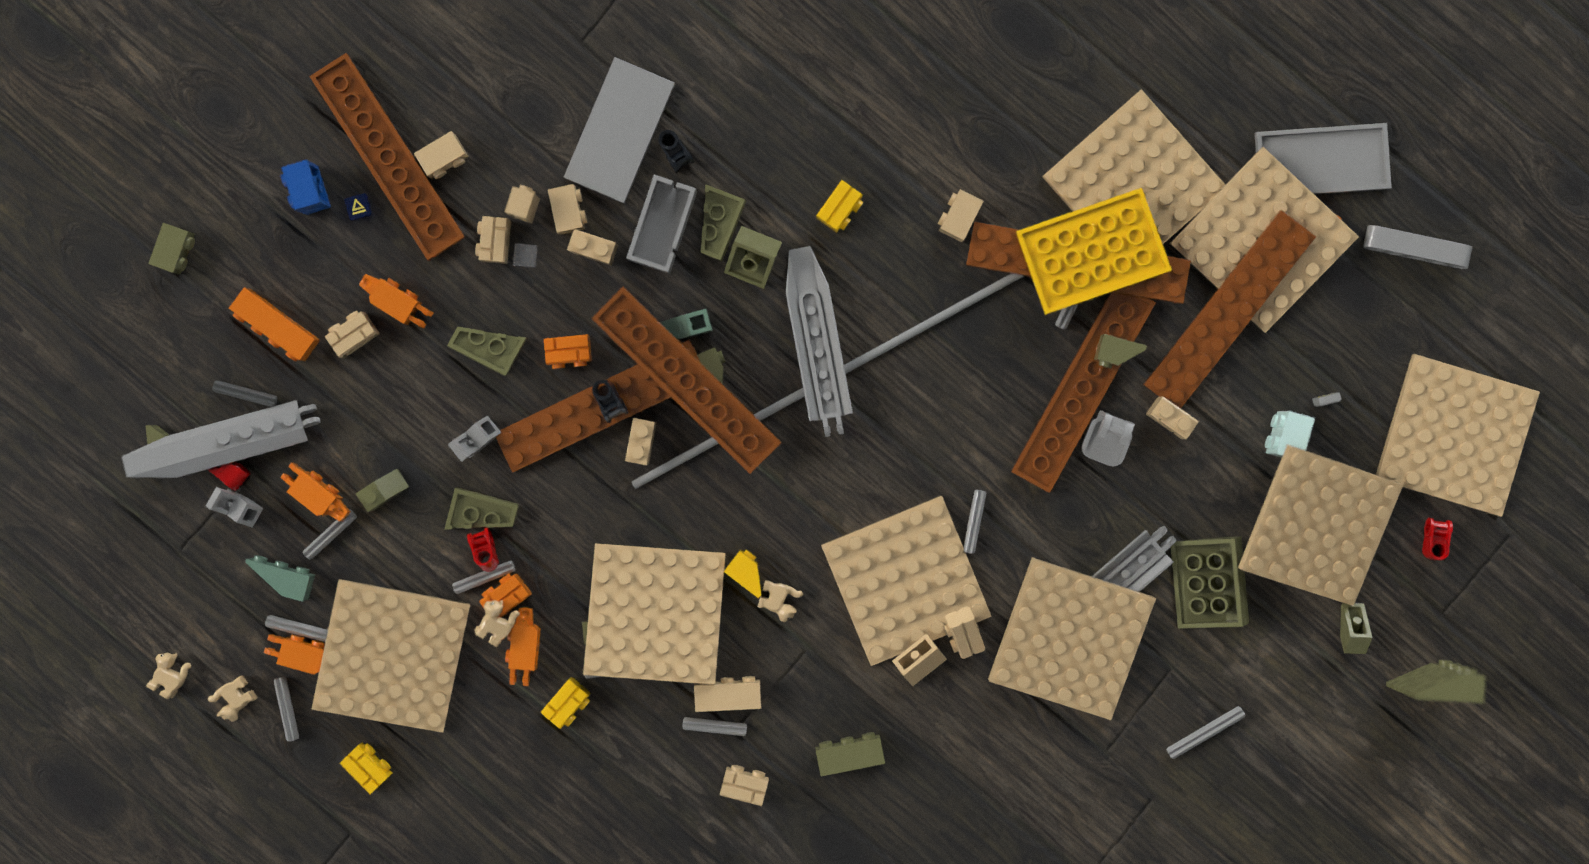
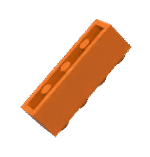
M244 287L229 307L234 312L233 317L242 323L248 322L252 325L250 328L252 331L260 336L264 334L270 338L268 342L278 349L280 347L287 351L285 355L295 362L297 360L306 361L320 342V339L252 289Z

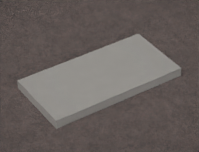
M614 57L564 178L625 204L674 89L675 82Z
M1387 123L1255 133L1256 153L1261 147H1264L1313 194L1392 188Z

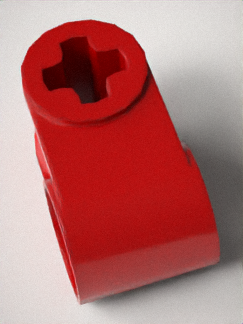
M236 461L208 469V471L234 491H237L250 475V472Z
M1427 518L1424 526L1422 553L1427 559L1444 560L1449 555L1450 540L1453 532L1452 521L1446 520L1441 522L1434 521L1433 518ZM1435 545L1439 548V553L1436 556L1432 551Z
M487 527L482 532L473 535L471 533L467 534V540L475 563L486 572L495 570L498 567L499 560L490 529ZM486 556H490L488 562L482 563Z

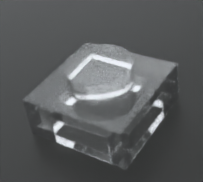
M515 244L513 266L536 268L538 246Z

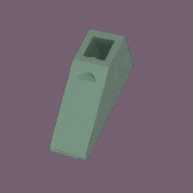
M707 309L660 322L678 341L713 331Z
M259 555L246 559L245 563L281 596L302 602L309 600L315 574L309 573V569L304 567L289 568L288 563L275 561V563L267 562L268 558Z

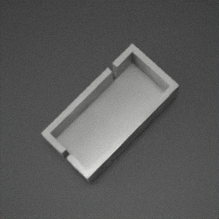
M654 175L626 258L628 261L670 274L676 257L672 252L673 250L678 251L697 190L678 182L676 184L677 189H675V184L672 180Z

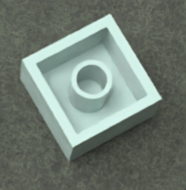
M1277 411V415L1275 414L1271 420V427H1273L1271 436L1268 435L1265 441L1266 453L1282 458L1287 444L1306 451L1315 418L1291 411Z

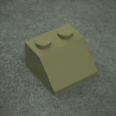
M741 226L733 243L724 273L764 289L782 242Z

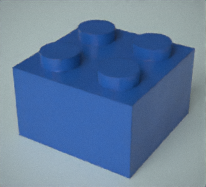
M304 160L281 167L283 171L281 179L284 186L288 187L290 195L287 198L291 208L305 215L331 208L318 165L309 160Z

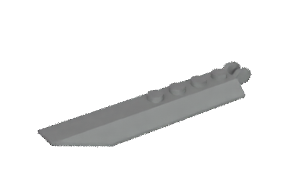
M811 246L789 250L786 297L809 421L822 420L825 437H828L831 430L827 419L836 417L837 431L839 434H844L841 416L852 414L853 411L829 284Z
M295 400L163 437L122 456L127 478H178L307 442L308 438L304 428L318 425L321 421L319 417H312L302 421L301 415L313 413L317 410L315 404H310L298 408V402Z
M1162 526L1152 536L1145 530L1091 577L1140 592L1173 563L1165 551L1176 542L1174 536H1170L1159 546L1156 542L1166 534L1168 529Z

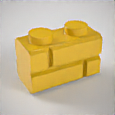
M841 180L816 215V218L835 232H838L839 229L844 231L851 221L848 218L852 211L857 213L864 203L861 201L863 195Z
M570 677L541 711V714L559 729L564 725L569 727L576 718L573 715L578 708L583 710L590 702L588 696L591 693L573 677Z
M362 742L340 764L371 794L392 774L390 771L391 766L384 759L380 760L375 755L376 751L370 744Z

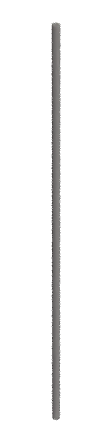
M1016 274L1005 276L845 364V374L1024 276ZM804 389L797 390L754 415L760 421L805 397ZM712 437L631 482L634 488L637 489L719 443Z

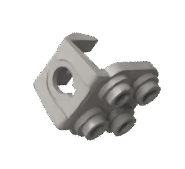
M1100 410L1097 418L1091 421L1082 443L1083 454L1108 466H1118L1125 458L1132 440V431L1135 424Z

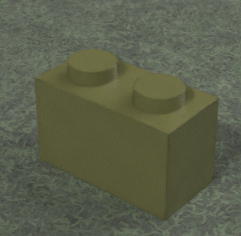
M163 223L148 264L172 273L181 274L188 263L186 259L188 252L192 250L195 244V234Z

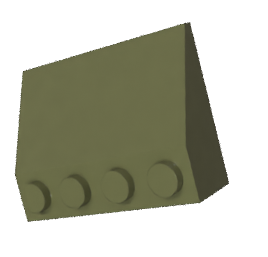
M1242 536L1176 541L1171 546V556L1173 561L1178 628L1243 627L1249 623L1245 571L1238 568L1243 556Z
M1439 660V663H1429L1386 682V686L1414 699L1484 703L1485 675L1477 673V669L1462 666L1460 663H1453L1451 660Z

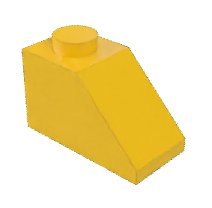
M740 550L724 572L759 598L761 596L758 563L755 561L756 556L748 550H745V552Z

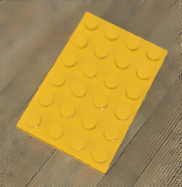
M1142 187L1016 231L1045 315L1172 271Z

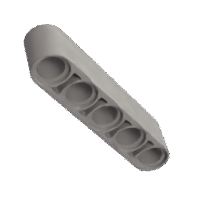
M1374 225L1367 226L1363 248L1459 269H1468L1472 246Z

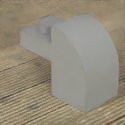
M487 415L473 424L465 433L452 440L448 446L462 462L481 451L501 431Z
M218 487L215 488L206 504V507L210 510L225 514L236 523L252 528L263 510L257 503L231 489L225 490Z

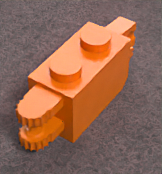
M365 274L359 283L370 294L369 300L371 304L403 324L409 325L410 321L418 326L425 328L427 324L421 319L414 317L417 310H420L426 316L432 317L433 315L432 311L422 306V303L417 300L418 295L408 289L406 292L398 288L400 284L390 278L387 281L381 278L379 280Z
M291 462L289 465L290 469L299 476L294 480L288 474L283 473L281 475V479L290 485L287 493L316 516H331L343 522L351 511L341 501L343 498L338 494L339 490L331 484L326 485L321 481L323 478L315 471L307 472Z
M520 607L518 610L520 615L516 618V622L507 636V641L511 642L510 650H506L505 662L509 663L510 685H515L518 669L524 670L522 682L523 686H528L530 671H535L538 666L541 629L537 624H534L533 609Z
M273 634L268 635L267 640L282 644L280 650L272 647H265L264 650L265 654L278 657L276 664L311 674H316L320 671L325 647L324 642L312 640V642L305 641L303 636L291 634V637L288 636L286 638Z

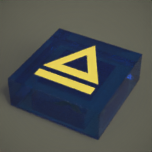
M366 193L344 199L351 221L373 215Z

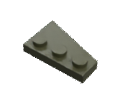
M705 184L706 197L701 253L723 261L747 201Z
M457 327L447 346L506 377L527 339L526 337H514L507 334H496Z
M456 487L444 530L474 527H512L515 524L520 504Z

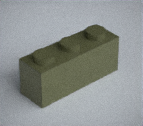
M874 732L862 734V738L853 739L852 736L840 739L841 742L833 744L832 741L821 742L818 747H815L821 776L885 764L879 734L875 735Z

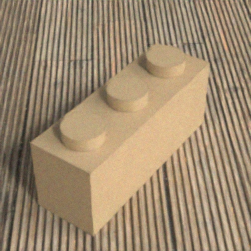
M755 676L742 677V680L734 681L733 677L720 678L721 681L715 682V685L694 684L695 712L761 709L760 679L755 680Z

